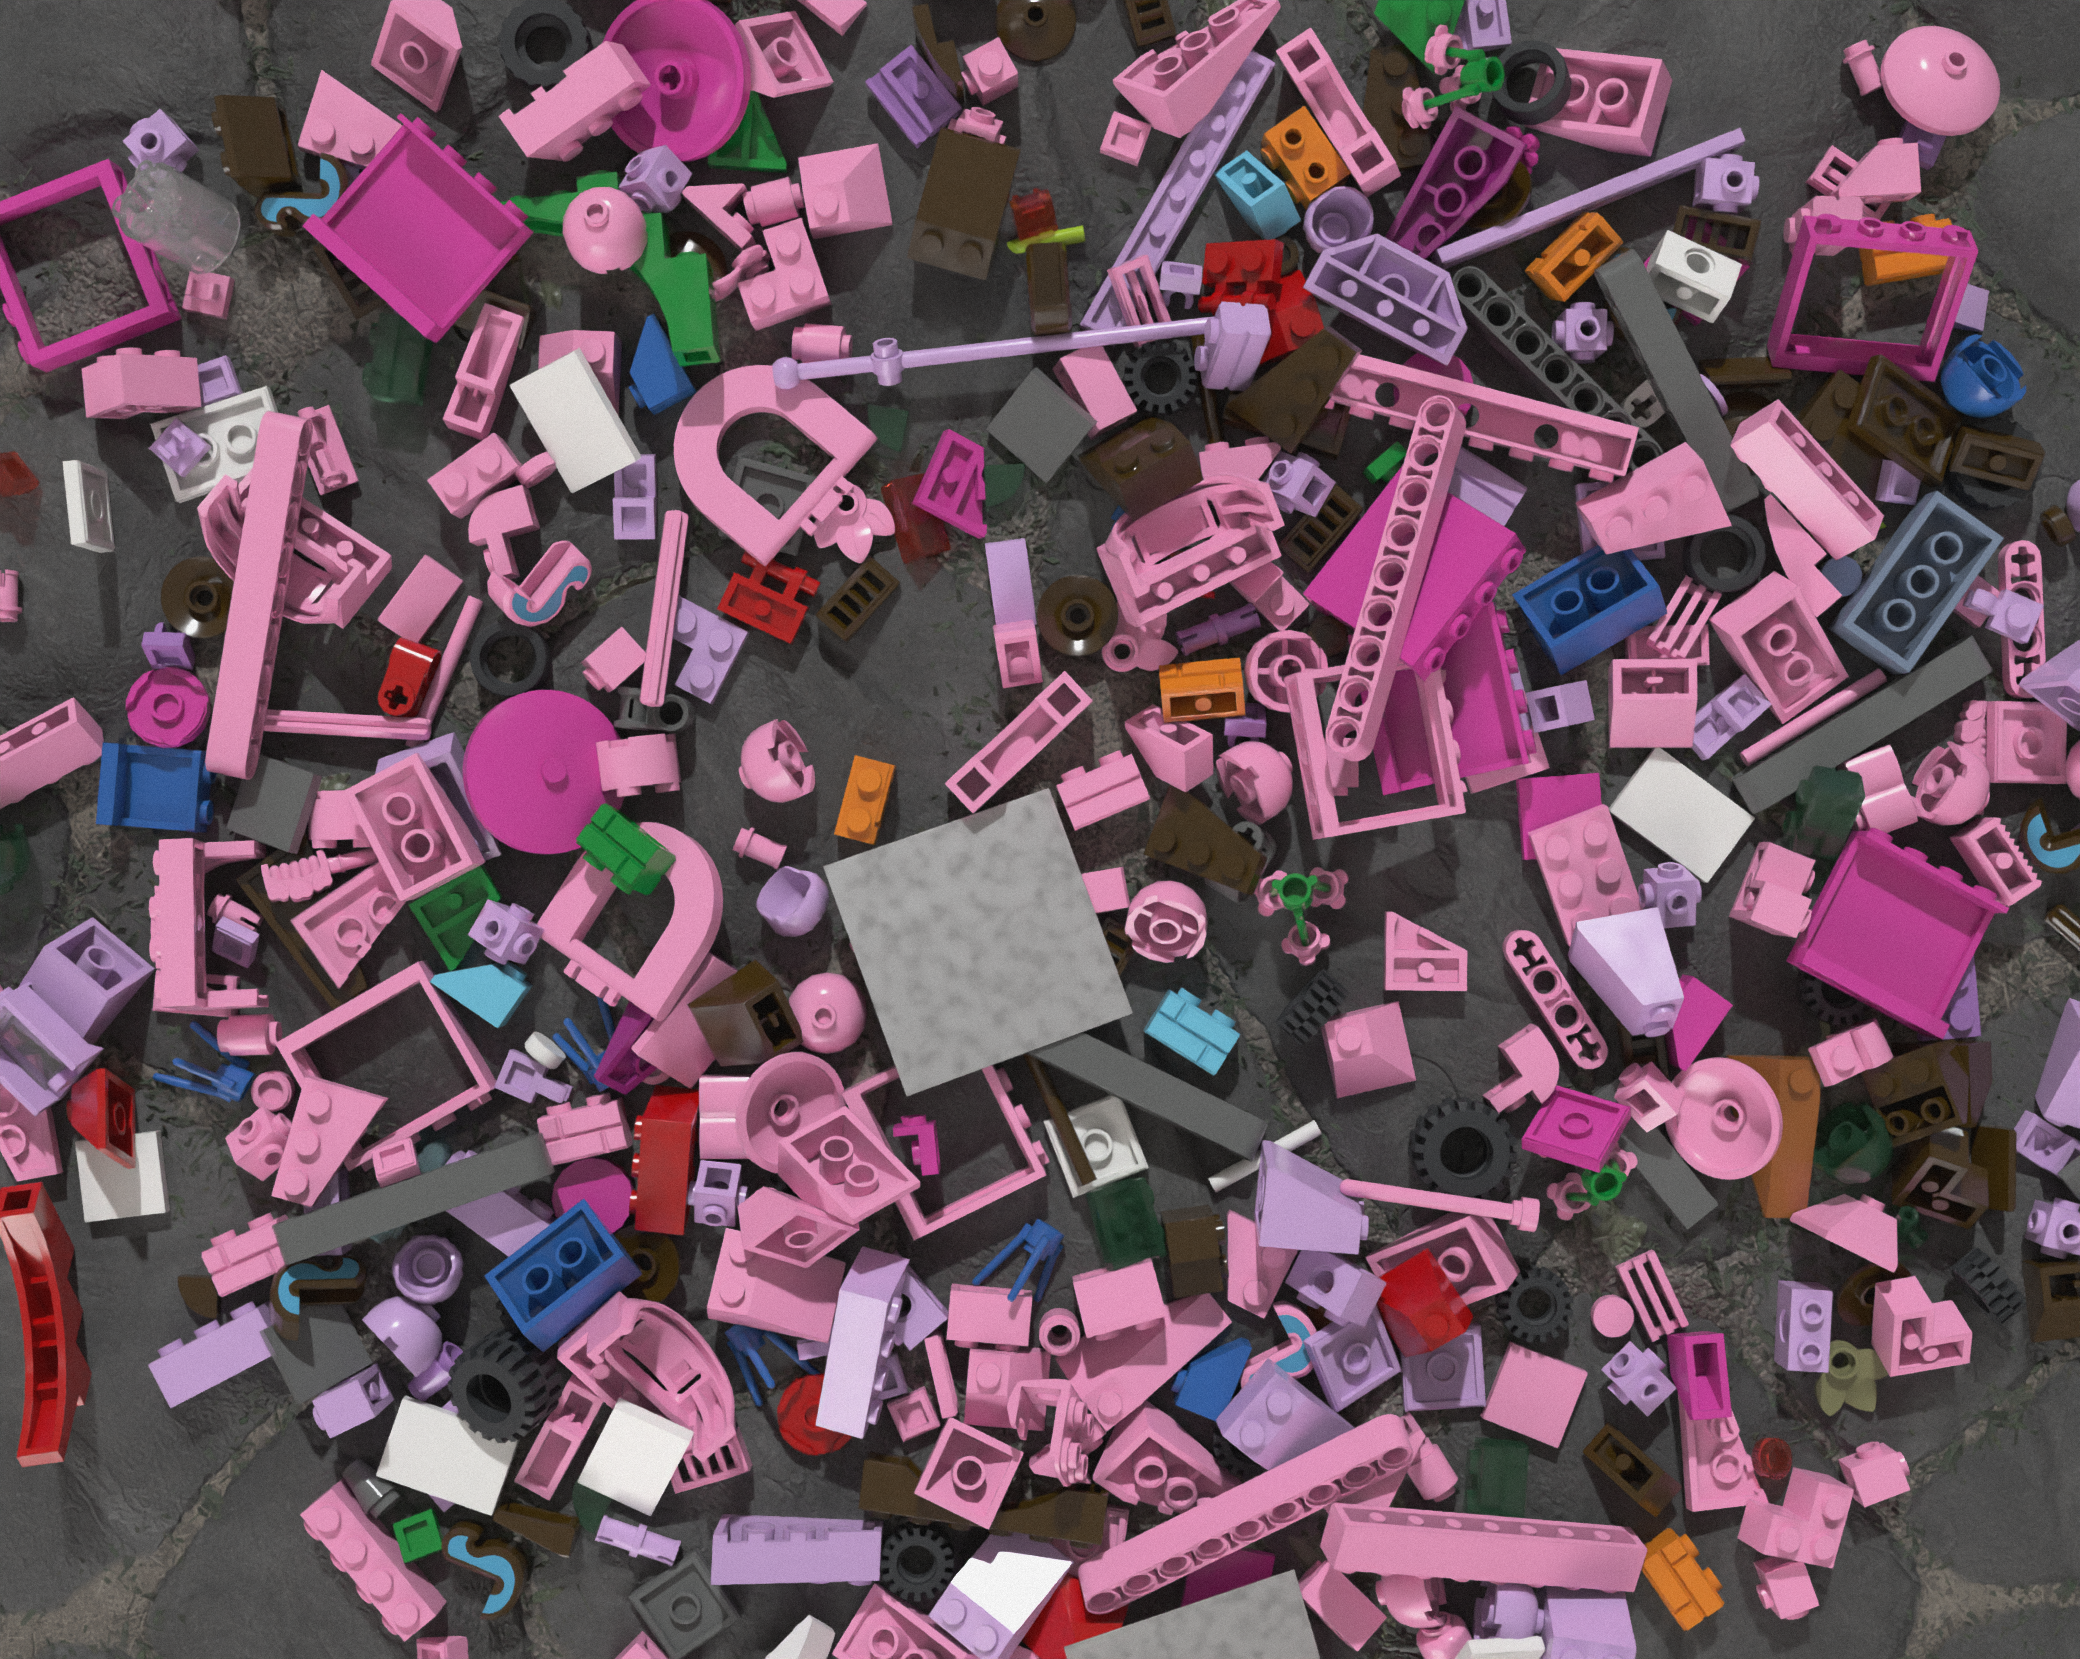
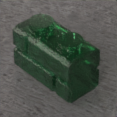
M380 313L379 323L374 322L369 333V345L374 347L372 363L367 362L365 364L362 374L363 387H367L366 394L377 400L422 407L433 341L424 337L402 316Z
M1815 765L1808 780L1802 779L1799 782L1796 792L1795 811L1789 810L1786 813L1783 823V832L1788 835L1790 849L1793 852L1810 856L1814 853L1818 857L1833 860L1839 857L1866 797L1862 776L1858 772L1841 769L1838 772L1834 768Z
M1475 1438L1474 1449H1468L1466 1455L1467 1474L1473 1475L1472 1490L1466 1489L1464 1492V1513L1525 1518L1529 1447L1524 1441Z

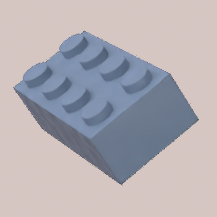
M1934 491L1921 496L1863 577L1860 586L1851 594L1828 629L1892 675L1909 673L2004 538L1940 492Z

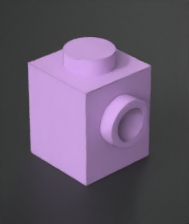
M1587 680L1526 693L1534 733L1595 720Z

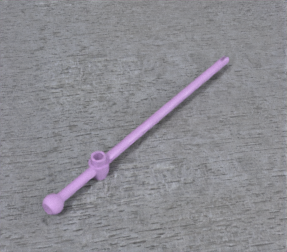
M1215 316L905 352L898 349L896 339L882 338L873 343L874 352L870 356L800 364L793 358L782 357L777 359L772 365L773 378L777 387L789 390L796 387L800 380L873 372L877 375L880 385L891 386L902 382V371L905 368L1202 335L1205 331L1207 319L1214 318Z

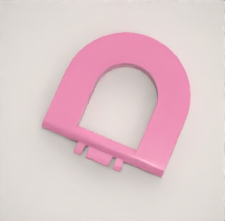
M752 365L733 369L717 376L705 384L692 397L682 412L675 432L674 461L682 487L694 506L715 526L766 567L800 527L807 535L812 537L818 530V527L809 520L810 517L813 516L823 524L838 505L842 503L843 498L834 490L839 488L848 496V493L854 489L853 484L844 477L878 438L871 430L810 380H800L796 387L789 390L780 389L774 383L772 366ZM766 412L781 416L833 458L780 519L773 516L728 478L720 465L719 448L723 435L735 421L748 414Z
M641 822L636 824L676 856V860L665 873L673 887L675 906L669 925L635 978H632L582 943V940L617 887L610 881L614 875L607 868L603 872L599 871L583 859L587 851L575 863L537 924L545 929L540 938L571 959L564 969L566 975L573 979L576 978V982L597 997H604L603 1001L610 1006L615 1007L621 996H623L657 1021H662L669 1015L714 943L722 918L723 890L718 870L712 858L698 842L670 826L652 822Z

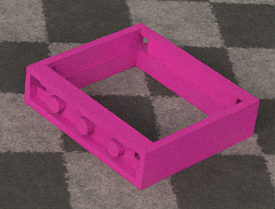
M110 159L103 160L0 201V225H3L102 186L149 304L145 308L45 347L0 235V289L6 300V303L2 305L3 311L9 323L13 327L16 326L22 340L18 342V348L25 362L46 373L182 319L121 167Z
M1821 214L1818 217L1804 215L1767 342L1772 367L1832 373L1841 369L1846 374L1864 375L1870 357L1882 354L1914 379L1935 382L1978 254V249L1970 230L1955 225H1948L1944 228L1926 227L1913 221H1906L1902 224L1883 223L1878 219L1869 217L1860 220L1841 219L1833 214ZM1816 245L1949 256L1920 345L1791 334Z

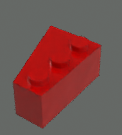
M655 1085L644 1115H637L634 1140H640V1153H634L631 1176L638 1178L637 1190H632L629 1203V1214H636L635 1230L684 1235L691 1211V1205H688V1191L690 1181H694L695 1166H693L695 1141L698 1142L700 1128H696L697 1112L699 1109V1089Z

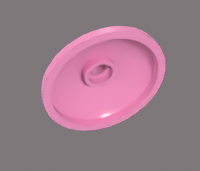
M1939 26L1913 28L1897 37L1889 46L1882 59L1881 82L1889 102L1904 119L1924 131L1944 136L1966 134L1983 125L1997 107L2000 97V81L1996 68L1987 53L1975 41L1960 32Z
M790 1052L768 1060L751 1075L738 1099L735 1128L743 1152L753 1163L767 1171L778 1173V1141L846 1106V1101L842 1095L844 1087L836 1071L819 1057L803 1052ZM780 1101L779 1108L774 1112L776 1104Z
M1714 1057L1691 1064L1686 1072L1682 1070L1674 1078L1672 1084L1676 1088L1680 1086L1685 1091L1678 1114L1665 1121V1126L1676 1151L1689 1165L1708 1176L1731 1180L1752 1175L1768 1164L1779 1147L1783 1121L1778 1100L1769 1084L1759 1073L1739 1061ZM1731 1106L1737 1109L1739 1113L1738 1118L1731 1114Z

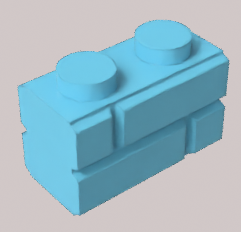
M1182 987L1177 994L1169 989L1145 1026L1144 1032L1214 1076L1239 1038L1240 1034L1232 1029L1236 1021L1215 1009L1212 1016L1198 1007L1202 1000Z

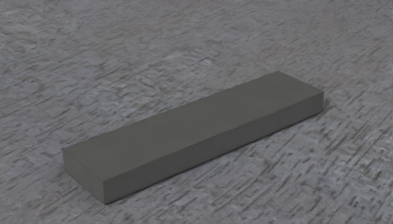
M1612 1078L1592 1096L1619 1103L1614 1096L1620 1082L1617 1078ZM1631 1116L1617 1141L1619 1147L1625 1152H1633L1636 1155L1637 1165L1635 1168L1682 1226L1687 1230L1717 1207L1719 1205L1718 1202L1657 1127L1646 1133Z

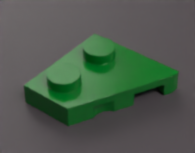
M1378 0L1374 14L1433 74H1436L1432 63H1426L1425 61L1426 45L1429 39L1435 36V30L1439 25H1446L1448 33L1454 34L1465 0Z
M750 90L745 114L735 133L722 147L708 155L709 168L788 173L787 163L756 91Z
M482 864L439 886L409 904V907L451 972L459 966L475 940L468 933L486 901L489 899L499 902L502 894Z

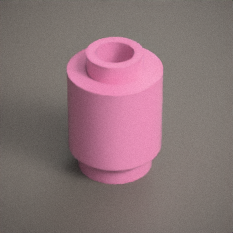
M789 177L751 186V191L742 194L751 225L760 223L764 227L800 217L799 209L805 207L800 184H792Z
M806 323L804 327H795L793 330L792 358L794 360L808 363L852 357L853 338L852 335H846L844 326Z
M272 1014L231 1015L228 1020H220L217 1028L219 1050L221 1052H229L231 1056L271 1055L277 1046L275 1043L282 1040L281 1023L275 1022Z
M1051 1309L1040 1320L1039 1339L1042 1347L1048 1353L1064 1356L1074 1351L1079 1343V1322L1076 1316L1067 1309ZM1056 1325H1063L1067 1327L1065 1333L1057 1335L1051 1328Z
M1424 1438L1407 1473L1424 1500L1433 1499L1435 1502H1440L1455 1492L1454 1485L1458 1481V1477L1439 1446L1432 1444L1429 1438Z

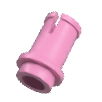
M1867 40L1860 41L1843 50L1846 57L1842 60L1843 64H1849L1861 96L1883 87L1881 73L1872 54V51L1875 50L1874 45L1869 46Z
M0 570V622L18 621V614L22 613V608L18 607V571L5 570V573H2V570Z
M751 827L750 830L741 828L733 850L739 853L740 858L746 855L777 870L787 845H782L754 833L755 828Z
M218 894L214 898L207 911V915L213 918V923L217 924L224 916L257 932L255 927L243 922V920L246 919L260 926L264 918L262 914H258L233 901V896L230 894L226 896Z

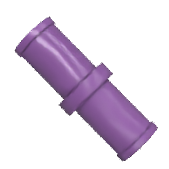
M1249 603L1244 607L1221 616L1217 613L1208 616V621L1183 631L1175 632L1179 646H1183L1181 648L1183 655L1188 656L1190 653L1218 643L1219 646L1228 643V638L1253 628L1261 627L1258 614H1253V611H1255L1253 604Z

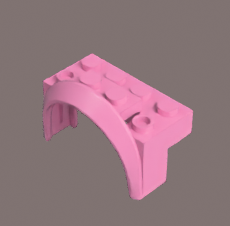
M252 469L239 484L225 474L197 507L205 543L215 561L233 581L235 580ZM302 497L294 548L324 567L326 571L313 566L293 553L283 617L306 624L335 623L344 629L392 569V555Z
M1232 473L1203 476L1204 480L1134 521L1124 513L1115 523L1105 544L1096 549L1126 622L1139 627L1281 557L1282 555L1272 531L1285 526L1269 483ZM1207 499L1212 500L1220 520L1219 528L1216 525ZM1212 536L1209 540L1183 553H1180L1160 564H1155L1164 557L1189 544Z
M194 838L159 840V850H156L153 855V867L155 874L159 875V886H155V895L149 900V914L151 918L149 951L152 962H156V969L161 970V975H157L155 979L156 998L161 1000V1007L181 1011L268 1007L269 995H259V989L216 991L206 986L205 874L224 864L266 858L265 845L254 840L208 843Z
M618 1291L558 1343L557 1359L611 1409L614 1408L620 1397L693 1431L694 1434L686 1451L692 1447V1454L702 1463L736 1434L733 1390L720 1360L702 1335L686 1319L671 1308L653 1301L637 1298L628 1299ZM623 1349L640 1360L661 1381L668 1391L660 1387L624 1353ZM701 1373L700 1379L684 1393H677L696 1375Z

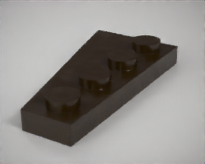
M304 832L297 854L278 849L237 878L236 881L334 1010L369 987L360 963L358 961L342 986L337 988L290 922L291 919L330 894L329 888L324 889L321 893L314 892L311 899L302 900L301 902H293L290 898L287 902H271L268 898L262 876L261 865L268 864L270 869L273 865L278 867L282 863L289 865L292 860L299 862L301 858L308 860L310 856H315L308 836Z

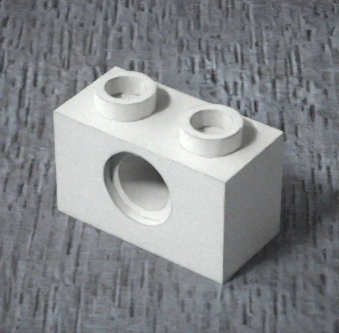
M1667 230L1650 256L1646 269L1663 301L1710 323H1714L1732 296L1742 264Z

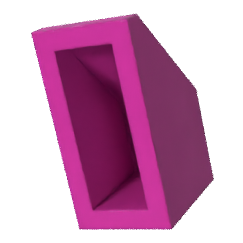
M1683 974L1679 981L1684 1000L1673 1028L1665 1033L1664 1037L1669 1064L1686 1072L1733 1005L1695 977Z
M1700 1331L1667 1335L1671 1377L1689 1419L1704 1420L1732 1417L1724 1334Z

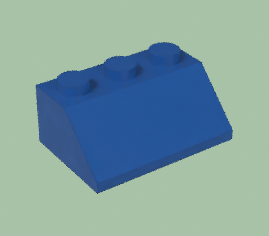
M1596 545L1512 594L1538 644L1560 675L1668 614L1660 586L1631 549L1605 554L1601 547Z
M582 1199L487 1273L485 1278L522 1334L544 1352L594 1313L618 1291H622L641 1276L642 1273L589 1203Z

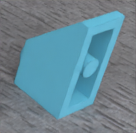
M1247 150L1214 172L1217 181L1248 226L1263 240L1280 237L1289 228L1301 221L1285 183Z
M507 962L506 965L494 963L434 975L430 981L496 1028L507 1024L533 986L524 980L527 974L510 962Z

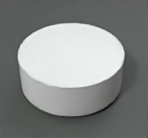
M533 1032L524 1043L527 1052L547 1068L556 1069L566 1058L564 1052L553 1041L539 1032Z

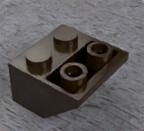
M214 96L217 111H212V121L217 135L223 137L225 151L220 153V157L227 177L231 176L240 187H243L254 197L261 196L265 191L283 192L301 188L302 182L286 108L274 97Z
M756 959L687 1004L716 1062L720 1066L765 1063L778 1055L789 1052L804 1042L802 1039V1029L779 981Z
M1954 1039L1931 1044L1893 1058L1876 1068L1861 1072L1890 1148L1967 1123L1969 1076Z
M2067 1255L2065 1259L2050 1257L2023 1260L2022 1268L2030 1340L2032 1342L2080 1337V1256Z

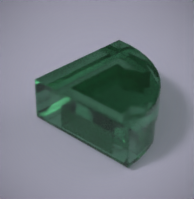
M868 404V420L873 433L887 448L901 453L909 412Z
M1025 464L984 465L986 508L1000 505L1014 495L1023 481Z
M578 1477L572 1492L574 1508L581 1525L594 1534L612 1498L577 1483Z

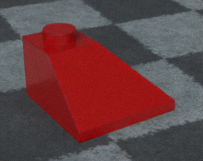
M1301 270L1281 276L1280 284L1266 285L1265 294H1274L1276 305L1273 310H1267L1271 335L1258 368L1284 360L1324 328L1314 295L1303 289L1306 280ZM1246 286L1234 289V295H1242L1246 291Z
M106 1068L96 1069L71 1085V1099L68 1100L66 1107L68 1120L97 1150L127 1169L136 1168L135 1089Z
M1428 1248L1378 1277L1385 1281L1386 1285L1376 1306L1386 1330L1405 1358L1432 1352L1467 1331L1474 1316Z
M1067 1573L1022 1641L1041 1659H1067L1064 1647L1122 1628L1129 1603L1106 1614H1093L1085 1606L1079 1578Z

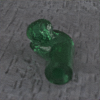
M1903 1206L1894 1217L1897 1219V1242L1904 1243L1906 1241L1912 1249H1919L1929 1239V1234L1920 1227L1922 1224L1918 1222L1919 1213L1911 1206Z

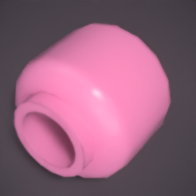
M1443 1611L1439 1612V1616L1447 1614L1444 1625L1419 1628L1416 1640L1423 1658L1455 1659L1466 1642L1473 1640L1464 1620L1457 1615Z

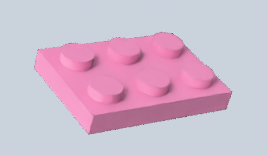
M1602 804L1527 832L1566 944L1569 947L1576 922L1643 910L1639 903V895L1608 806Z

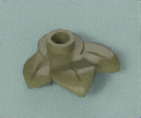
M1843 1340L1830 1342L1829 1372H1821L1814 1385L1817 1402L1828 1416L1834 1415L1844 1402L1863 1411L1873 1412L1875 1410L1877 1402L1875 1380L1888 1375L1876 1351L1873 1349H1856L1852 1344ZM1842 1353L1844 1355L1843 1364L1834 1366V1356Z

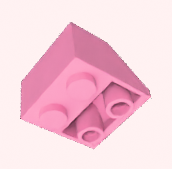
M1613 659L1608 667L1609 748L1693 747L1697 709V659Z
M1150 1255L1072 1276L1087 1338L1096 1336L1097 1341L1111 1339L1120 1335L1119 1329L1133 1325L1136 1326L1137 1330L1148 1329L1160 1324L1159 1318L1167 1316Z

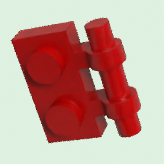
M1276 239L1206 243L1202 284L1208 287H1215V292L1211 296L1199 298V311L1201 313H1212L1215 316L1221 302L1240 303L1241 306H1245V303L1262 304L1267 310H1273L1276 305L1275 296L1272 293L1265 294L1266 285L1280 284L1284 243ZM1235 286H1246V291L1242 295H1234Z
M745 551L741 563L754 568L749 579L734 572L717 609L792 645L809 610V607L796 602V597L800 591L815 597L821 582L807 576L808 571L799 567H796L794 570L775 561V556L765 567ZM767 575L787 584L783 594L762 586Z

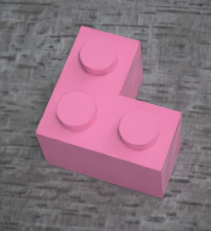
M802 218L764 230L763 234L776 270L737 283L750 322L755 331L832 305Z
M120 348L116 350V355L97 357V363L82 368L86 418L127 419L143 412L182 414L201 407L197 358L180 357V351L162 350L155 352V355H142V349Z
M1759 842L1729 917L1773 935L1797 938L1798 933H1802L1807 928L1812 915V911L1808 909L1812 899L1802 896V893H1807L1814 881L1815 871L1812 868L1815 860L1771 842Z
M1915 1276L1875 1283L1871 1344L1890 1377L1970 1363L1972 1331L1953 1300L1931 1303Z
M1793 1467L1783 1506L1748 1499L1738 1539L1765 1555L1833 1568L1854 1489L1827 1474Z

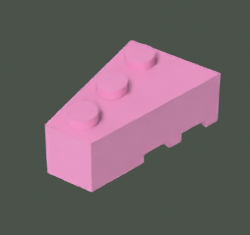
M605 41L563 70L566 77L547 93L541 86L531 93L535 101L516 114H513L508 109L499 115V118L527 157L567 162L582 152V144L591 136H598L607 131L613 124L611 119L621 110H629L642 100L643 96L641 93L651 84L623 44Z
M1686 442L1575 503L1590 535L1605 554L1732 526L1703 460Z

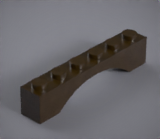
M870 1451L865 1458L858 1509L868 1510L869 1516L882 1519L891 1518L892 1514L908 1516V1521L922 1525L932 1524L933 1520L949 1522L948 1526L950 1528L962 1531L972 1530L973 1526L982 1527L914 1494L923 1470L910 1457ZM1077 1482L1072 1483L1070 1487L1062 1485L1051 1492L1032 1499L1001 1502L988 1532L1001 1537L1012 1536L1013 1532L1029 1534L1030 1540L1041 1543L1053 1542V1538L1069 1540V1544L1073 1547L1091 1549L1094 1547V1544L1102 1545L1109 1491L1101 1485Z

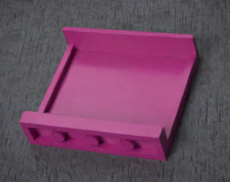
M400 113L397 119L403 123L401 128L322 219L312 214L303 227L424 337L437 343L533 234V231L524 224L528 216L511 200H508L503 205L493 196L498 189L480 172L473 178L462 168L467 161L450 145H447L442 150L432 141L437 134L419 117L411 122Z
M1402 467L1303 593L1317 611L1325 616L1332 615L1354 631ZM1427 492L1418 494L1414 498L1412 506L1420 505L1425 500ZM1448 492L1399 658L1401 662L1412 668L1423 681L1442 666L1446 653L1457 639H1461L1467 634L1474 617L1482 607L1492 602L1499 585L1508 574L1513 573L1519 567L1523 554L1526 552L1516 533ZM1415 532L1407 533L1401 540V546L1410 544L1415 537ZM1404 571L1395 573L1389 581V586L1397 585L1402 580ZM1392 611L1384 612L1379 617L1378 626L1386 625L1390 621Z
M1491 602L1481 608L1472 620L1467 634L1463 638L1457 639L1446 653L1445 661L1441 666V670H1446V680L1443 683L1445 697L1450 701L1453 709V722L1450 724L1453 740L1457 741L1460 748L1461 759L1460 763L1457 764L1460 778L1531 763L1530 754L1537 753L1532 729L1524 730L1521 714L1528 713L1523 689L1515 690L1512 674L1519 673L1514 649L1506 650L1503 634L1510 632L1505 608L1497 610L1495 602ZM1348 635L1350 646L1353 639V635ZM1380 651L1372 652L1366 661L1378 660L1380 658ZM1413 669L1395 671L1373 747L1383 795L1435 784L1415 671ZM1368 690L1360 692L1363 704L1368 699Z
M1870 828L1869 831H1852L1812 909L1811 919L1807 928L1802 933L1800 932L1786 961L1925 1037L1943 1040L1950 1025L1942 1021L1941 1018L1994 914H2007L2009 908L1996 901L1998 895L1993 891L1978 885H1974L1973 888L1961 882L1963 876L1960 873L1944 866H1940L1939 869L1926 863L1928 856L1910 847H1905L1903 850L1891 843L1893 837L1879 829Z

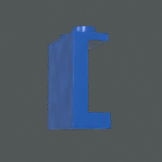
M103 742L96 824L207 832V825L212 823L214 816V804L209 800L210 785L215 783L217 773L207 771L205 765L206 751Z

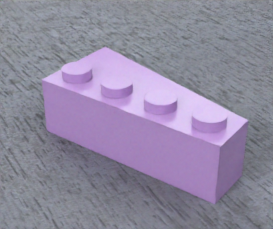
M862 1246L839 1291L815 1426L863 1439L869 1424H877L883 1401L877 1398L879 1391L882 1392L888 1378L889 1367H886L885 1364L887 1358L890 1357L895 1342L896 1333H893V1329L901 1310V1295L910 1259Z
M722 1514L713 1534L711 1585L807 1582L826 1584L829 1582L845 1581L857 1586L870 1585L872 1581L880 1580L884 1521Z

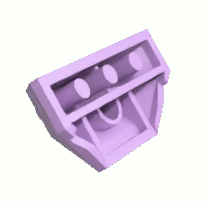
M1379 234L1323 250L1303 286V289L1334 309L1404 347L1445 366L1449 364L1467 331L1449 272Z

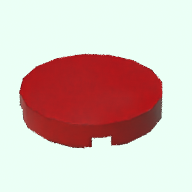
M825 1373L807 1374L795 1379L784 1390L777 1407V1422L783 1439L793 1449L806 1455L835 1452L851 1439L850 1435L815 1426Z

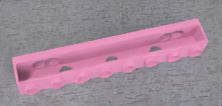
M1360 354L1325 406L1327 409H1333L1334 403L1350 407L1349 414L1373 420L1374 413L1390 417L1389 425L1413 430L1421 405L1430 397L1442 395L1449 398L1457 408L1462 404H1471L1478 410L1479 418L1477 423L1470 428H1466L1464 437L1470 438L1469 446L1492 451L1493 446L1498 445L1510 449L1508 456L1532 462L1534 455L1550 459L1549 467L1567 472H1572L1573 467L1578 466L1590 470L1588 477L1609 483L1613 482L1614 476L1620 478L1626 475L1639 427ZM1392 383L1398 388L1400 396L1394 406L1383 407L1376 401L1375 392L1381 384ZM1450 414L1441 415L1437 419L1435 426L1444 425L1448 421ZM1544 424L1553 426L1558 432L1557 443L1549 449L1540 448L1534 441L1536 429Z

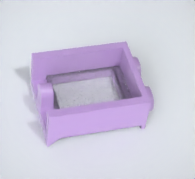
M28 981L15 990L7 987L0 992V1083L34 1116H37L67 1094L71 1089V1085L76 1083L104 1048L88 1044L30 988L32 983Z

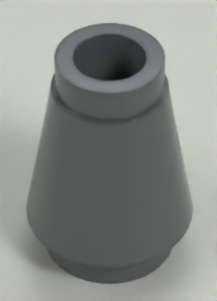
M358 1458L343 1471L342 1476L346 1479L347 1484L365 1514H371L378 1520L388 1513L400 1501L402 1496L396 1491L398 1488L396 1484L376 1476L377 1470L368 1463H365L361 1458Z

